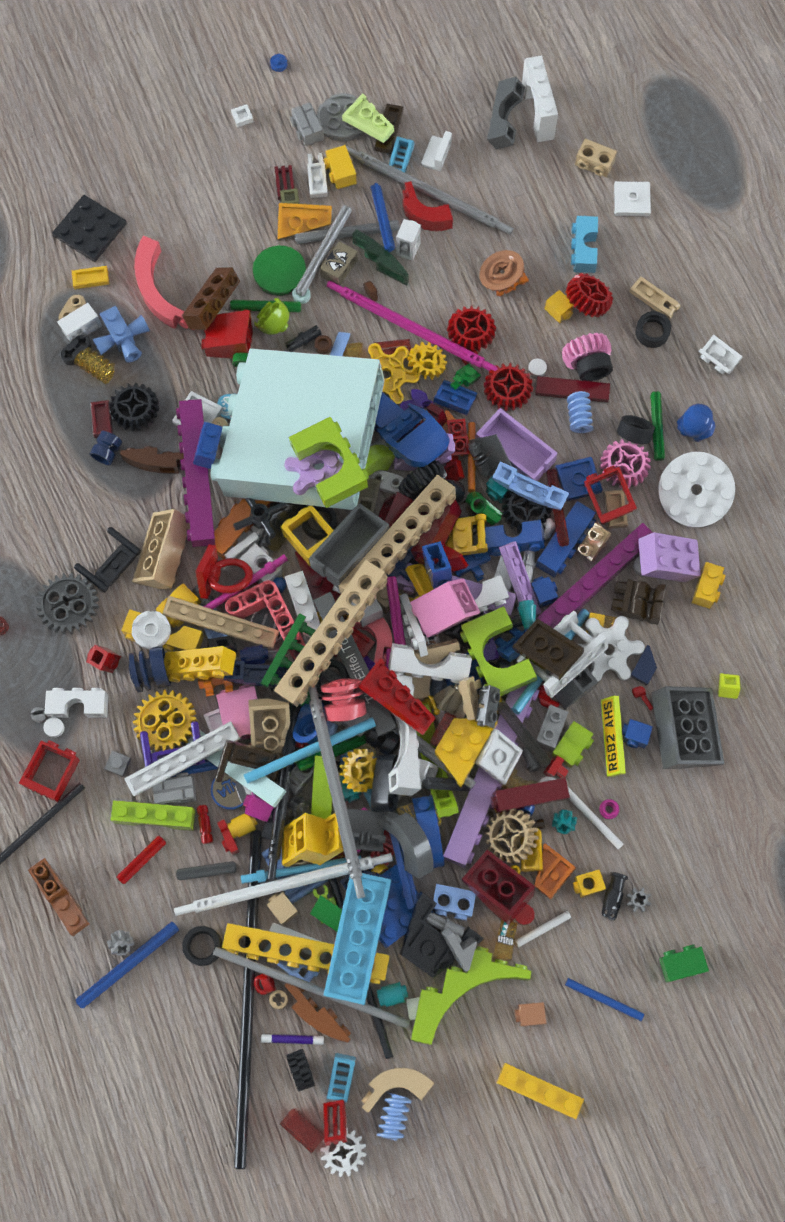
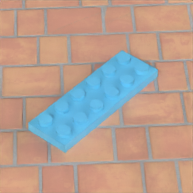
M362 873L361 880L365 898L357 899L353 879L349 877L323 996L365 1005L391 879Z

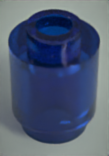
M263 644L244 647V649L240 650V659L245 661V664H265L266 659H269L267 647L263 648Z

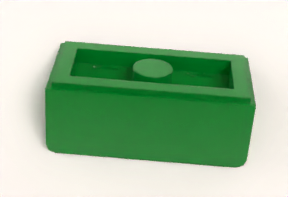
M320 895L310 915L338 932L342 909Z

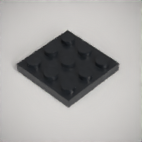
M83 195L54 229L52 235L93 262H96L127 222L119 215Z

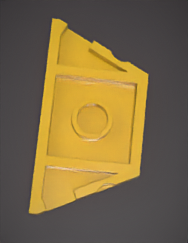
M454 718L435 749V755L445 765L446 770L452 774L460 787L464 784L491 732L495 729L488 726H477L476 719Z

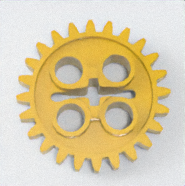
M164 690L162 695L156 691V697L154 698L149 694L148 702L142 700L144 706H137L140 713H134L138 720L133 721V724L137 726L134 728V731L139 733L136 736L139 740H141L140 732L146 731L148 733L150 750L155 746L156 752H159L161 748L163 751L168 750V748L175 749L176 745L180 748L182 747V741L187 744L189 743L186 737H193L190 731L191 723L197 721V719L192 716L197 713L195 710H191L194 706L192 703H188L187 697L182 699L181 693L175 696L173 690L168 695L167 691ZM164 705H170L167 711H161V708ZM183 717V721L180 724H175L177 718ZM150 719H156L153 725H147ZM169 731V735L166 738H161L163 732Z

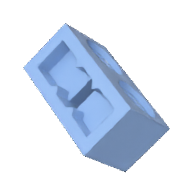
M436 884L433 901L437 904L433 910L436 915L447 916L448 913L455 915L456 919L467 921V917H472L476 895L470 890ZM440 896H446L449 899L447 906L439 905L438 898ZM460 900H466L469 903L467 910L459 909L458 902Z

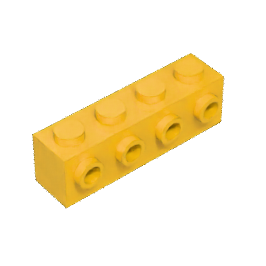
M224 646L166 652L164 665L168 680L178 683L180 680L194 681L197 678L208 680L209 677L224 678V676L233 675L236 652Z

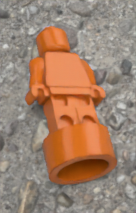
M523 271V277L519 278V282L514 283V287L510 286L507 290L496 291V295L501 297L504 293L507 294L512 290H516L515 287L517 285H524L529 281L527 275Z

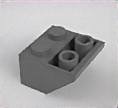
M586 667L554 697L565 710L593 690L598 681Z

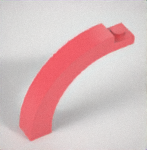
M143 235L135 256V276L142 298L150 311L163 323L174 329L179 323L181 327L188 329L189 327L182 317L185 311L168 303L159 294L154 285L155 264L162 251L158 241Z

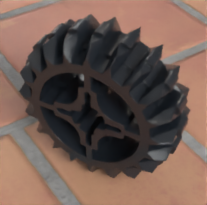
M135 382L134 386L128 383L127 388L121 386V391L115 390L116 396H111L112 402L109 403L111 408L109 412L112 415L113 421L119 427L123 426L125 430L130 427L131 431H134L135 427H137L141 431V426L144 425L148 428L147 423H153V418H157L159 401L151 388H146L143 383L138 386V383ZM138 397H142V398L146 399V400L148 401V403H144V401H140ZM120 411L129 413L130 417L124 416Z
M434 460L430 464L418 467L400 482L398 489L404 496L415 500L436 475L445 480L447 473L443 465L439 461Z
M507 492V498L503 499L504 505H502L501 510L504 512L502 517L506 518V524L511 523V529L517 527L518 533L522 529V522H528L531 516L541 514L538 518L530 521L541 520L542 525L547 522L546 519L551 518L549 513H552V508L534 503L526 498L522 502L513 504L516 500L523 498L513 492ZM526 503L529 510L527 515L525 510ZM515 514L520 515L523 518V520L518 518Z

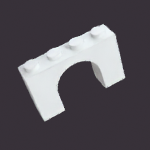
M542 56L525 58L522 84L525 86V99L534 98L535 119L533 129L537 142L554 140L558 112Z

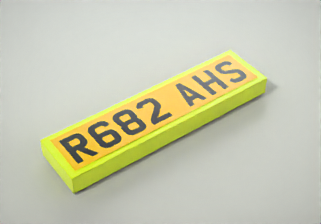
M611 696L601 699L607 777L626 774L619 696Z

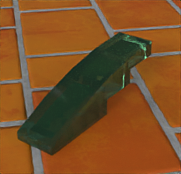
M356 229L352 234L353 244L364 249V256L376 262V270L407 286L409 274L400 262L378 242Z

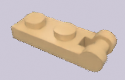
M640 277L630 288L629 292L655 311L666 315L669 320L673 317V313L677 312L681 307L676 300L643 277Z

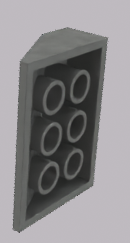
M665 686L651 692L663 769L724 765L712 688Z

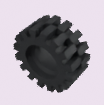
M300 1049L287 1054L288 1064L297 1090L300 1092L315 1086L304 1050Z

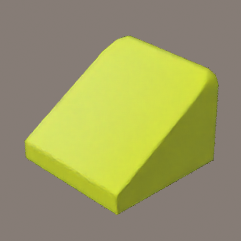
M720 673L718 696L737 699L741 689L740 676Z

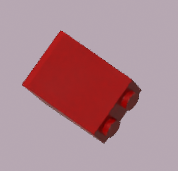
M250 310L217 314L208 329L204 330L206 337L202 339V349L205 351L206 357L233 359V354L249 353L253 335Z

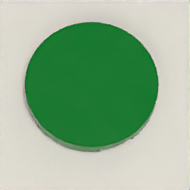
M283 245L266 248L256 257L253 264V276L258 286L264 292L275 296L288 295L292 292L306 271V264L301 254L295 249Z

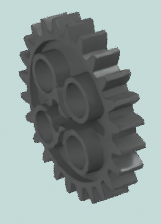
M63 573L61 579L57 575H55L54 582L49 579V586L42 585L45 591L38 592L42 598L36 599L40 604L36 606V609L40 611L38 616L42 618L43 624H47L48 629L53 628L56 633L61 629L62 634L69 630L73 634V629L76 628L80 632L81 625L87 628L86 622H93L91 615L97 616L94 609L99 608L98 604L95 603L99 601V598L95 596L97 591L93 589L92 583L88 584L87 578L82 580L79 574L75 578L73 573H70L69 578H67L65 573ZM77 588L75 594H69L72 589ZM59 596L58 601L51 602L53 597ZM79 605H84L83 610L76 611ZM61 613H66V616L63 619H58V616Z

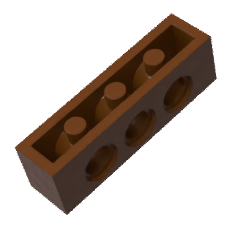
M233 267L215 268L182 314L189 329H208L240 283Z

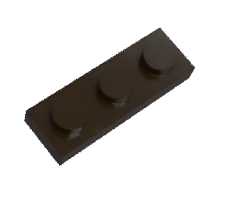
M386 104L383 116L394 126V132L384 143L377 139L375 151L392 154L404 111L403 106Z

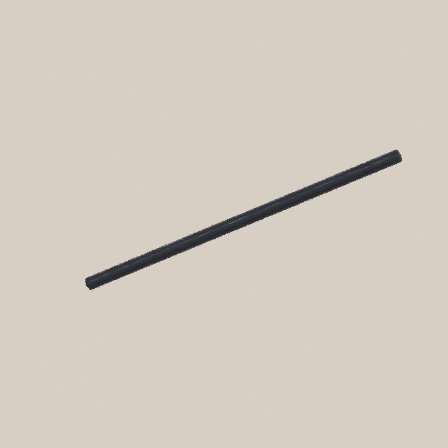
M261 830L251 832L249 874L260 870ZM258 881L248 883V887L259 885ZM259 897L247 900L246 927L257 929ZM245 937V948H247L251 943L249 937ZM244 967L234 1156V1168L238 1170L246 1168L255 971Z

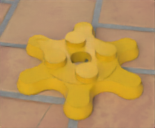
M371 344L368 347L371 359L380 360L382 371H388L391 374V377L384 378L382 392L388 394L390 399L396 404L402 403L404 396L400 390L401 386L404 383H417L420 379V376L417 377V372L412 373V370L406 369L403 365L404 360L409 355L408 349L400 346L393 354L387 355L383 353L379 344Z

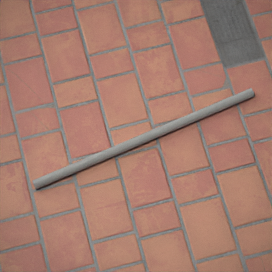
M218 947L214 950L213 955L317 995H324L325 988ZM323 996L404 1028H408L410 1020L368 1004L362 1005Z

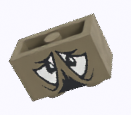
M339 241L336 246L331 248L328 258L321 262V277L341 285L358 261V251Z

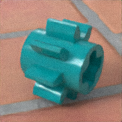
M562 809L558 813H554L552 827H556L557 833L568 834L571 831H575L577 817H573L572 811Z

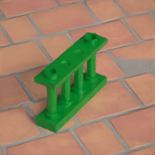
M300 613L297 616L261 681L263 686L268 688L269 684L278 685L281 681V678L278 677L279 675L276 674L279 666L289 669L293 664L286 657L288 650L293 651L294 649L300 653L304 648L295 639L298 632H304L312 637L316 631L309 627L308 623L304 622L306 616ZM309 691L307 692L308 696L306 700L302 704H299L300 706H303L304 703L309 704L311 700Z

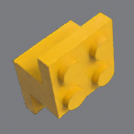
M304 813L284 827L282 840L283 866L290 867L299 860L322 865L344 851L335 813L326 819Z

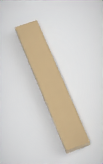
M168 596L162 613L164 616L272 650L279 634V630Z

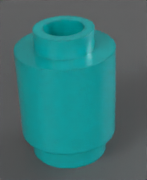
M401 982L382 986L381 989L377 990L381 1007L385 1005L390 1007L406 1002L405 998L409 997L406 985H401Z

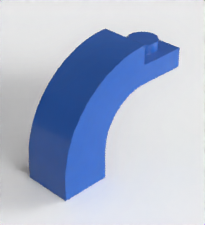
M432 795L413 798L412 802L416 821L426 834L432 850L433 868L443 867V849Z

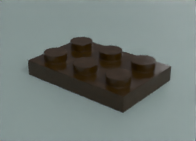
M538 618L513 645L514 651L529 659V661L558 680L567 673L584 653L583 647Z

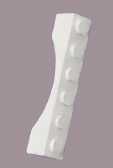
M397 675V679L403 686L406 685L411 690L410 694L413 696L414 685L412 684V676ZM393 714L399 729L400 750L398 759L388 774L390 794L412 796L421 789L422 785L419 773V742L416 730Z

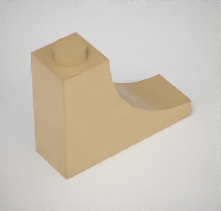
M457 639L426 645L428 651L426 656L420 657L418 650H414V654L419 661L425 664H437L450 652L460 650ZM404 672L405 676H412L411 673ZM424 675L423 678L412 676V684L414 685L413 697L415 699L424 701L426 697L430 696L431 676Z

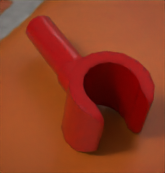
M638 686L632 689L634 698L641 697L649 710L654 709L647 699L644 687Z

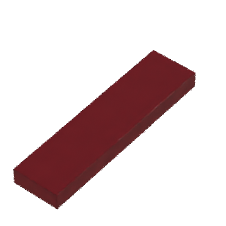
M537 376L536 396L568 398L569 395L582 391L590 394L587 397L590 401H609L610 383Z

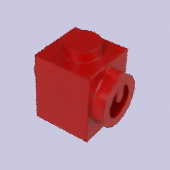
M94 644L88 652L86 662L101 671L113 673L118 667L121 656L106 647Z

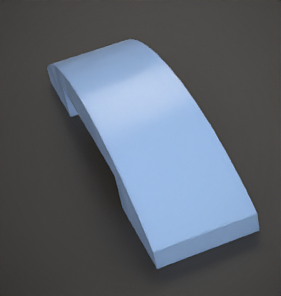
M501 461L492 477L493 480L513 493L537 504L557 510H562L569 495L568 492L553 485L548 487L518 473L516 468Z

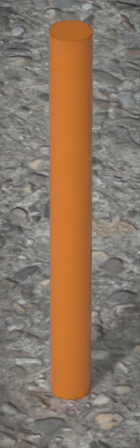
M474 422L468 423V442L470 443L469 440L475 439ZM470 453L468 455V492L475 491V460H473Z

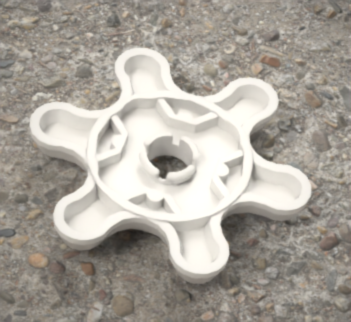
M624 616L617 617L610 628L602 627L596 618H589L585 623V627L591 637L594 638L602 634L607 638V643L612 644L614 647L612 654L606 655L603 652L592 662L590 672L597 681H600L604 672L608 670H613L620 680H628L631 677V670L626 664L627 658L633 654L639 655L645 649L643 642L640 640L630 641L626 638L625 631L629 626V621ZM588 643L578 645L585 648L588 645Z

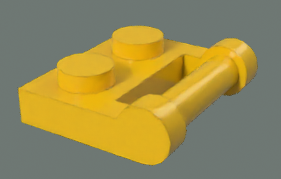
M485 514L458 518L453 527L454 550L462 555L479 554L488 551V545L485 541ZM477 524L478 544L473 546L472 525Z

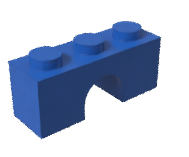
M541 520L522 522V531L516 537H508L503 525L485 527V541L488 545L487 552L489 556H501L499 547L516 541L520 553L521 551L535 552L544 549V527Z

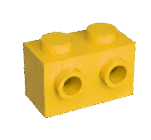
M346 145L326 150V158H324L325 167L330 170L329 178L331 183H335L336 189L357 184L356 172Z
M705 562L701 569V577L698 579L691 603L710 609L714 602H718L720 597L718 588L719 585H723L726 576L723 574L724 567Z

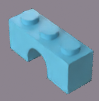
M577 216L576 222L572 223L571 233L575 234V238H572L571 249H574V254H571V265H574V272L595 273L597 267V248L587 247L584 243L596 242L598 217Z

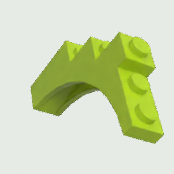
M477 946L467 973H463L462 968L453 966L451 970H446L442 994L438 993V989L426 987V990L421 989L411 1041L431 1045L436 1028L443 1015L467 991L495 980L517 979L529 981L532 971L527 970V966L515 964V967L508 966L506 961L499 959L491 962L493 953H489L487 948Z

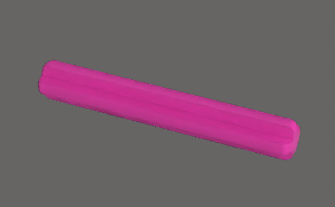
M395 576L387 578L386 586L394 643L406 645L397 579Z

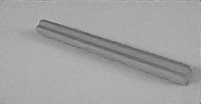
M342 206L295 289L297 294L305 295L320 268L321 262L326 258L351 214L349 206Z
M398 220L389 221L391 231L399 230ZM379 222L343 227L336 239L381 233ZM329 229L296 233V243L303 244L323 241Z

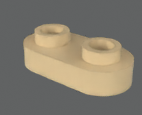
M81 295L71 296L60 312L59 320L85 305L84 297Z

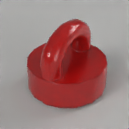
M265 974L255 977L254 987L259 994L265 995L275 991L276 985L273 977ZM260 980H261V984H262L264 990L261 989V987H260V985H259V981H260Z

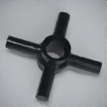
M245 498L251 508L250 517L234 523L235 531L253 524L256 528H263L268 537L273 539L276 533L269 524L270 517L286 509V503L281 502L267 509L266 505L257 504L252 498Z

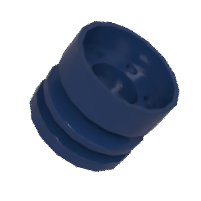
M163 646L149 649V658H146L143 650L139 651V660L135 652L129 653V672L137 693L143 692V683L147 691L151 690V681L155 682L158 689L171 686V681L168 680L169 678L165 670V650Z

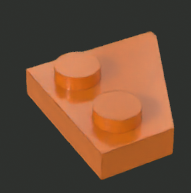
M545 843L542 851L543 870L537 873L535 888L551 900L575 871L576 867Z

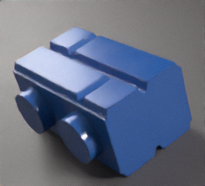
M204 422L193 460L194 465L211 469V465L215 461L223 427Z

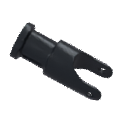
M610 872L611 881L609 888L606 889L602 908V916L608 917L611 921L617 918L624 896V884L628 880V876L617 872Z

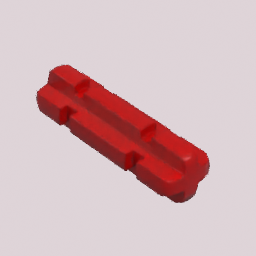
M207 805L197 806L203 844L213 843V837L210 834L212 831L210 818L207 815L209 813Z

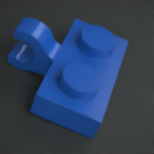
M488 552L463 555L469 566L465 569L454 571L456 576L460 577L471 571L477 582L484 579V572L479 566L491 561Z

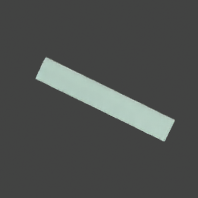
M200 730L201 737L206 735L204 732ZM193 737L188 740L189 743L193 742ZM223 749L205 759L218 767ZM228 761L225 773L275 808L287 792L266 776L247 784L244 774L255 769Z

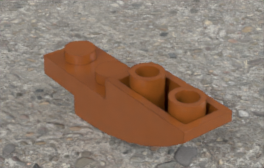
M45 858L28 870L71 936L76 935L89 925L88 920L82 913V909Z
M288 983L285 984V987L298 1001L291 1008L306 1023L336 1040L347 1043L351 1041L348 1037L351 1032L344 1024L340 1026L335 1021L338 1017L331 1008L326 1010L323 1007L317 1012L316 1008L318 1005L311 997L307 999L303 995L304 989Z

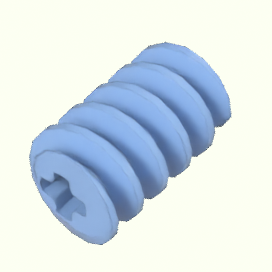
M575 392L567 398L569 423L571 424L570 430L572 432L588 433L594 430L593 426H591L593 420L589 419L592 417V413L588 412L591 410V406L588 405L591 403L590 399L587 398L590 396L588 392Z
M388 1093L391 1095V1098H385L384 1101L389 1106L382 1108L388 1114L380 1117L386 1123L379 1125V1128L384 1132L377 1133V1136L397 1141V1139L404 1138V1135L399 1130L406 1129V1126L401 1121L408 1120V1117L403 1115V1113L410 1111L405 1104L411 1103L412 1100L405 1096Z

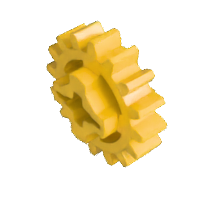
M421 342L420 346L415 344L414 348H411L407 358L409 361L408 367H413L411 372H417V377L423 375L426 380L427 376H429L433 380L435 376L439 378L441 373L443 374L447 365V361H445L447 356L441 354L442 349H436L437 345L432 347L430 342L427 345Z
M354 749L353 752H347L348 757L342 758L345 762L344 765L339 766L343 769V772L339 773L340 776H344L342 783H348L347 789H353V792H367V789H372L377 758H372L374 753L368 752V749Z

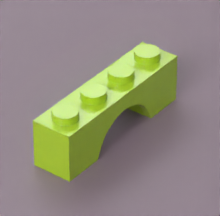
M113 800L110 820L114 824L156 825L178 830L194 831L196 811L193 807Z

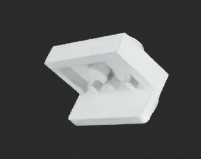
M715 335L710 338L703 349L699 350L702 354L700 358L708 364L710 361L716 365L715 369L721 374L726 372L729 375L743 358V356Z

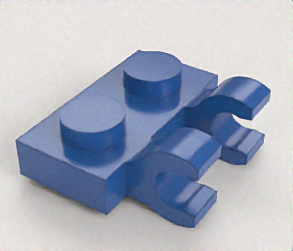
M518 628L510 630L509 633L513 637L508 642L501 637L494 640L498 646L497 652L499 656L509 662L518 658L520 654L513 650V645L527 630L520 631Z

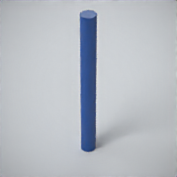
M570 978L567 979L565 986L639 1021L643 1020L644 1013Z

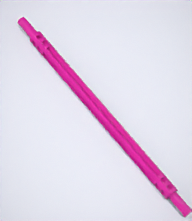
M330 280L327 282L326 287L340 293L341 297L437 345L478 368L482 367L488 371L498 370L495 365L485 361V358L346 286L342 287Z

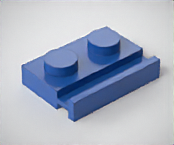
M443 380L433 402L468 415L477 397V392L462 386L455 390L450 386L452 382Z

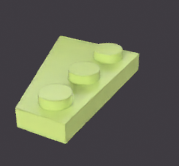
M364 94L342 115L343 121L383 143L394 132V126L383 114H379L375 106L367 101Z

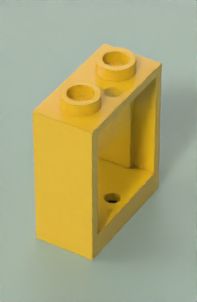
M313 506L302 508L296 516L285 520L283 525H281L283 535L309 566H311L309 557L328 536L306 550L291 531L311 517L316 520L328 536L334 531Z

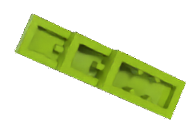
M315 756L311 815L326 819L332 815L333 802L322 756Z

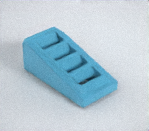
M397 137L389 165L392 167L394 164L400 165L402 169L399 170L405 172L414 149V141ZM400 146L407 147V150L400 149ZM398 152L405 153L406 155H398ZM396 158L404 160V162H399L395 160Z
M335 1053L327 1099L337 1101L344 1099L345 1102L348 1101L356 1057ZM338 1062L350 1064V1067L338 1065ZM336 1070L347 1072L348 1076L336 1074ZM334 1080L346 1081L347 1084L335 1083ZM333 1088L345 1090V1094L332 1090Z

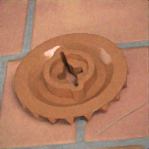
M502 250L492 254L484 261L480 268L479 277L481 283L487 290L491 289L493 292L495 290L499 292L502 289L507 290L510 286L514 287V283L519 282V278L523 277V271H525L523 259L518 253L511 250Z

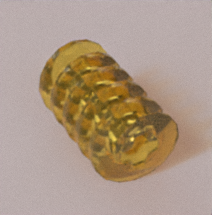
M90 347L80 351L74 360L76 366H79L80 369L85 370L91 376L96 377L103 384H108L114 376L115 363H109L107 358L103 360V355H98L97 351L92 352Z

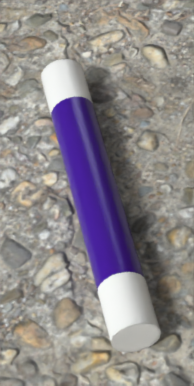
M262 1034L261 1043L324 1045V1036Z

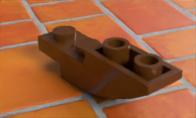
M146 446L143 449L126 448L125 450H120V455L124 462L136 468L155 473L179 474L181 459H184V453L166 451L160 454L158 448L153 446Z

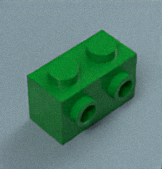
M695 944L683 947L684 951L676 953L675 949L663 952L664 957L659 958L666 983L709 971L702 946L698 948L695 947Z

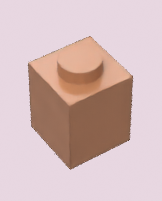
M544 1002L517 1005L518 1009L514 1010L515 1021L519 1022L520 1027L546 1024Z

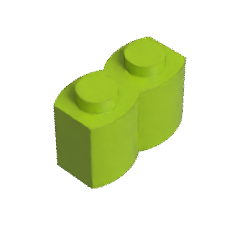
M573 721L551 756H560L564 759L563 764L569 768H572L573 765L578 766L584 757L581 755L584 748L588 750L594 742L591 739L593 733Z

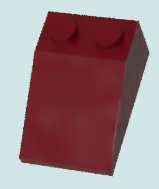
M489 850L485 851L462 878V881L473 893L508 925L511 924L532 899L536 887Z

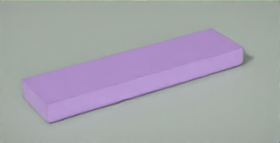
M516 541L499 547L518 602L533 600L536 605V615L540 614L541 611Z

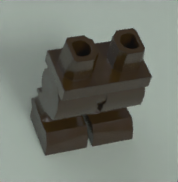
M628 579L627 582L616 581L614 593L624 595L623 600L613 598L611 610L621 613L620 616L658 625L666 584H659L656 588H651L644 581H633L632 579Z

